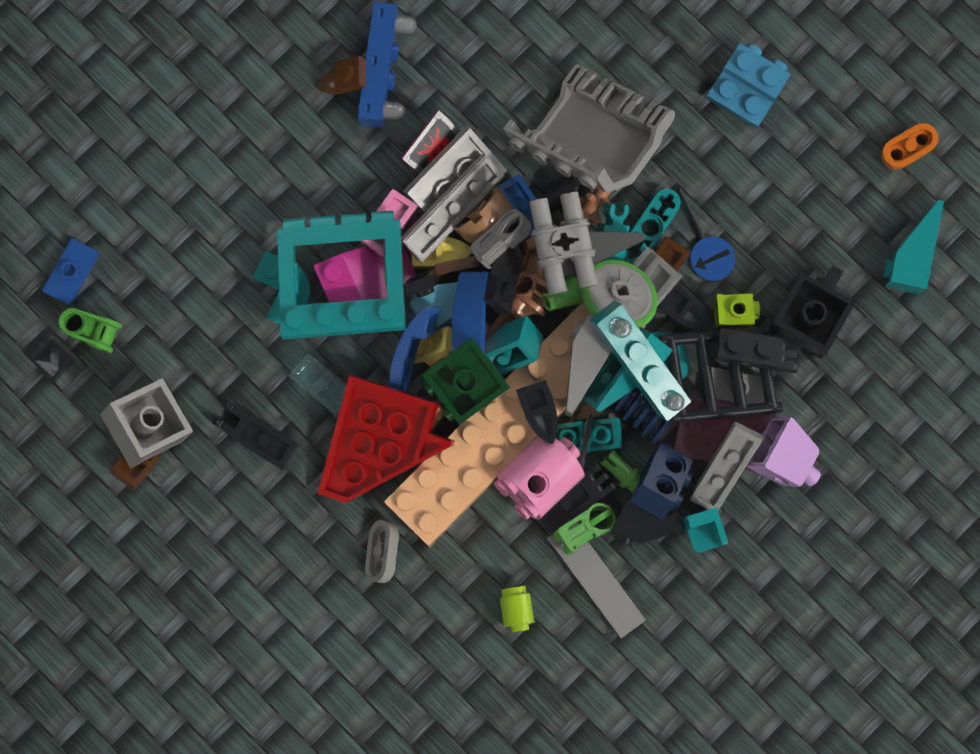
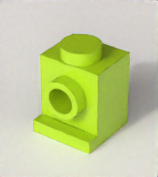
M717 294L713 299L715 329L752 327L755 324V319L760 318L759 301H753V294ZM734 305H741L744 308V313H735L733 310Z

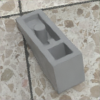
M591 315L588 316L585 322L580 319L570 334L575 338L571 345L565 415L570 418L611 353L609 347L589 320L593 318Z

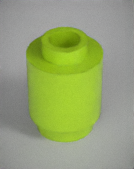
M526 586L502 589V597L499 600L503 626L510 627L511 633L529 630V623L535 622L530 593L526 592Z

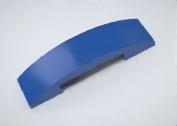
M460 272L453 305L452 351L473 336L485 352L486 302L483 299L491 272Z
M424 307L404 331L393 357L389 387L404 392L408 391L420 340L434 336L441 307Z

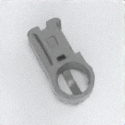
M507 211L470 246V250L483 266L490 269L492 268L490 264L509 247L513 249L528 236L531 230V223L520 211ZM520 220L518 227L513 232L508 233L509 227Z

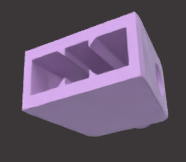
M771 417L762 434L763 441L747 467L782 486L800 487L803 483L813 486L821 476L820 471L813 466L819 455V448L792 417Z

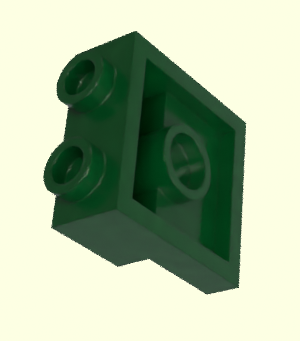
M473 336L449 354L447 353L422 373L424 380L421 383L432 397L434 395L439 397L443 403L440 408L450 421L455 419L459 425L510 388V385Z

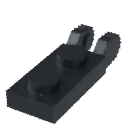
M226 401L222 407L229 414L240 418V422L234 429L224 420L215 417L212 424L231 435L230 438L283 471L299 444L246 411L245 413Z

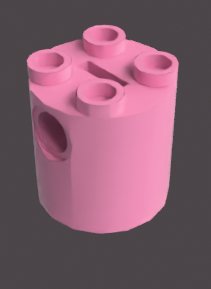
M537 436L497 474L498 480L494 482V486L503 496L507 497L509 495L516 503L514 506L515 510L525 520L529 517L539 520L585 476L584 470L577 460L580 452L565 437L560 441L555 438L554 442L549 444ZM528 481L531 483L532 486L531 491L528 488Z

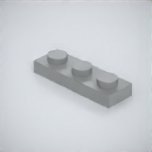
M734 422L689 494V500L708 510L717 507L719 511L763 441V436Z

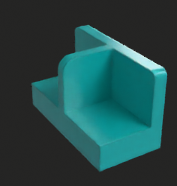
M717 507L680 520V523L685 525L683 532L687 531L692 548L696 553L728 544Z

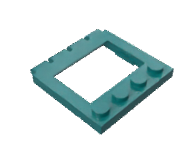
M393 210L372 212V222H367L366 213L341 215V225H337L336 215L311 217V227H306L305 218L283 219V229L277 230L280 337L283 340L406 330L400 220L394 219ZM385 239L386 255L384 256L388 298L297 305L299 281L298 264L295 260V246Z

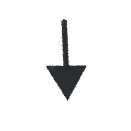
M585 401L573 422L587 420L579 459L582 468L585 466L593 418L610 414L608 407L598 412Z

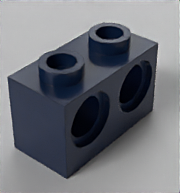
M660 442L648 458L630 502L663 520L670 510L675 512L681 504L683 495L680 494V491L686 488L692 477V474L688 471L693 460Z

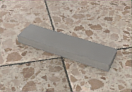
M481 154L402 236V244L419 262H423L504 178L502 172L486 154Z
M553 534L547 537L548 541L620 639L646 621L589 542L575 549V552L571 555H566L562 550L564 546L562 541L557 542Z

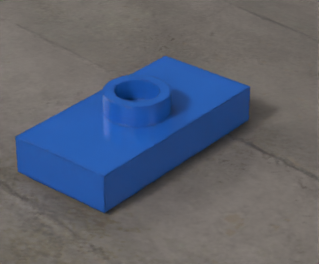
M71 238L42 291L71 306L100 253Z

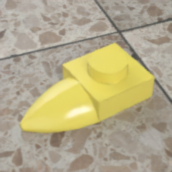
M446 237L423 262H419L412 255V269L435 268L434 265L467 258L472 252L470 247L464 242Z
M446 326L434 332L433 337L421 339L414 364L425 362L431 366L447 353L452 352V328Z

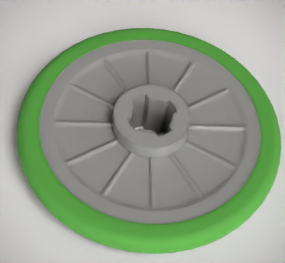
M609 259L594 264L598 285L581 289L583 301L590 313L595 316L612 301L622 304L638 328L648 324L654 317L658 306L657 293L649 277L635 265L622 260Z

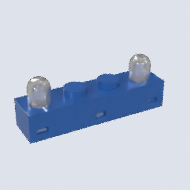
M374 2L366 54V88L361 90L358 111L360 126L383 128L384 119L397 121L401 120L405 115V108L401 103L387 101L388 90L394 91L396 73L391 72L392 62H398L400 45L395 44L396 33H414L417 29V22L411 16L399 15L397 4Z

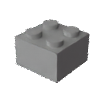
M163 378L109 403L100 414L130 468L182 443L193 432Z

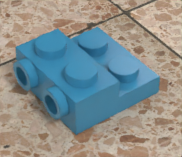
M739 43L706 99L757 130L791 74L787 72L788 67L778 59L769 61L762 57L761 49L754 44L747 43L744 46Z

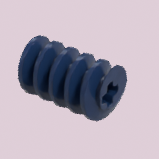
M633 389L617 400L614 411L617 413L626 409L623 420L627 421L634 417L635 421L632 428L635 430L643 426L642 438L652 434L651 446L672 425L671 419L666 421L657 415L640 390L636 391Z

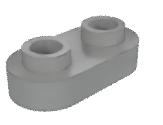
M378 520L370 529L365 573L371 582L387 583L395 572L399 531L393 522Z

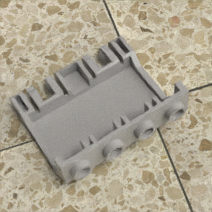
M577 64L563 80L559 99L537 129L532 131L528 129L526 133H522L516 123L509 120L503 130L510 138L508 143L517 151L523 153L526 150L532 153V157L543 165H547L548 162L551 163L562 175L568 178L571 175L579 178V182L590 190H594L596 187L608 193L628 186L635 181L660 146L662 136L674 120L675 112L652 101L638 118L637 116L646 103L643 95L637 94L608 78L602 80L594 90L599 80L598 74Z

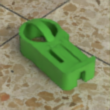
M604 503L593 504L585 512L557 529L553 536L557 542L562 541L564 544L562 547L563 552L566 555H571L575 552V549L589 540L593 541L609 532L616 522L615 514ZM598 510L602 512L590 521L591 511ZM605 518L607 519V527L604 530L594 527Z

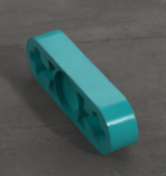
M671 189L660 190L630 233H643L641 229L642 224L645 221H654L658 225V233L654 236L644 234L646 239L643 241L650 243L649 248L653 249L680 208L681 200L679 195ZM669 197L672 199L671 205L674 208L668 207L660 218L656 215L662 205L659 199L666 200ZM645 243L640 247L639 255L646 249ZM626 250L625 262L633 264L638 257H634L632 260L629 259V252Z

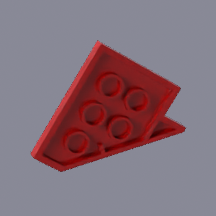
M355 375L349 376L317 494L347 503L453 446L455 440L431 433L439 403Z

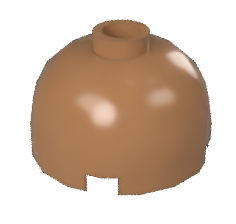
M496 186L454 230L468 243L473 244L503 214L513 210L512 204Z

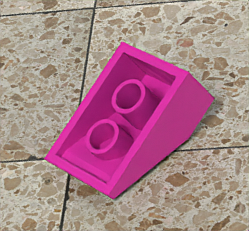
M402 244L403 278L405 284L416 272L412 269V263ZM367 246L341 253L314 265L329 303L388 298L385 285L384 257ZM404 289V298L406 299L409 297L407 296L406 291Z

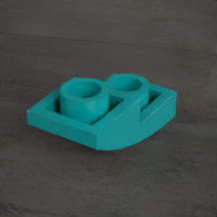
M619 418L595 420L592 422L587 453L623 449ZM578 421L558 424L555 438L559 441L563 437L567 438L576 446L581 454L586 422Z

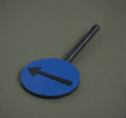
M678 187L677 193L700 239L691 251L690 262L692 269L697 276L706 281L722 280L734 268L735 254L733 248L722 238L712 236L705 238L682 188Z

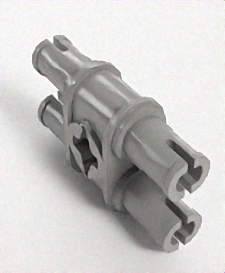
M578 192L566 193L560 196L565 223L561 227L553 225L547 198L529 202L535 228L532 230L531 237L535 239L539 258L537 265L544 270L549 295L567 291L562 269L564 260L570 259L571 262L574 261L580 289L598 285L592 257H595L596 251L592 248L588 229L590 223L583 217ZM560 236H563L566 241H575L567 247L566 251L563 250L562 246H552L560 240Z

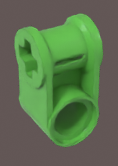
M75 308L65 310L59 317L60 329L68 337L86 343V345L95 349L112 353V342L117 330L121 329L122 324ZM75 317H81V328L77 331H69L68 324L70 320Z

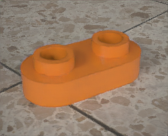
M919 123L889 140L881 150L883 164L891 170H901L929 154L938 144L939 137L936 129L930 124ZM916 137L924 138L925 145L918 144ZM891 152L899 153L900 160L893 159Z

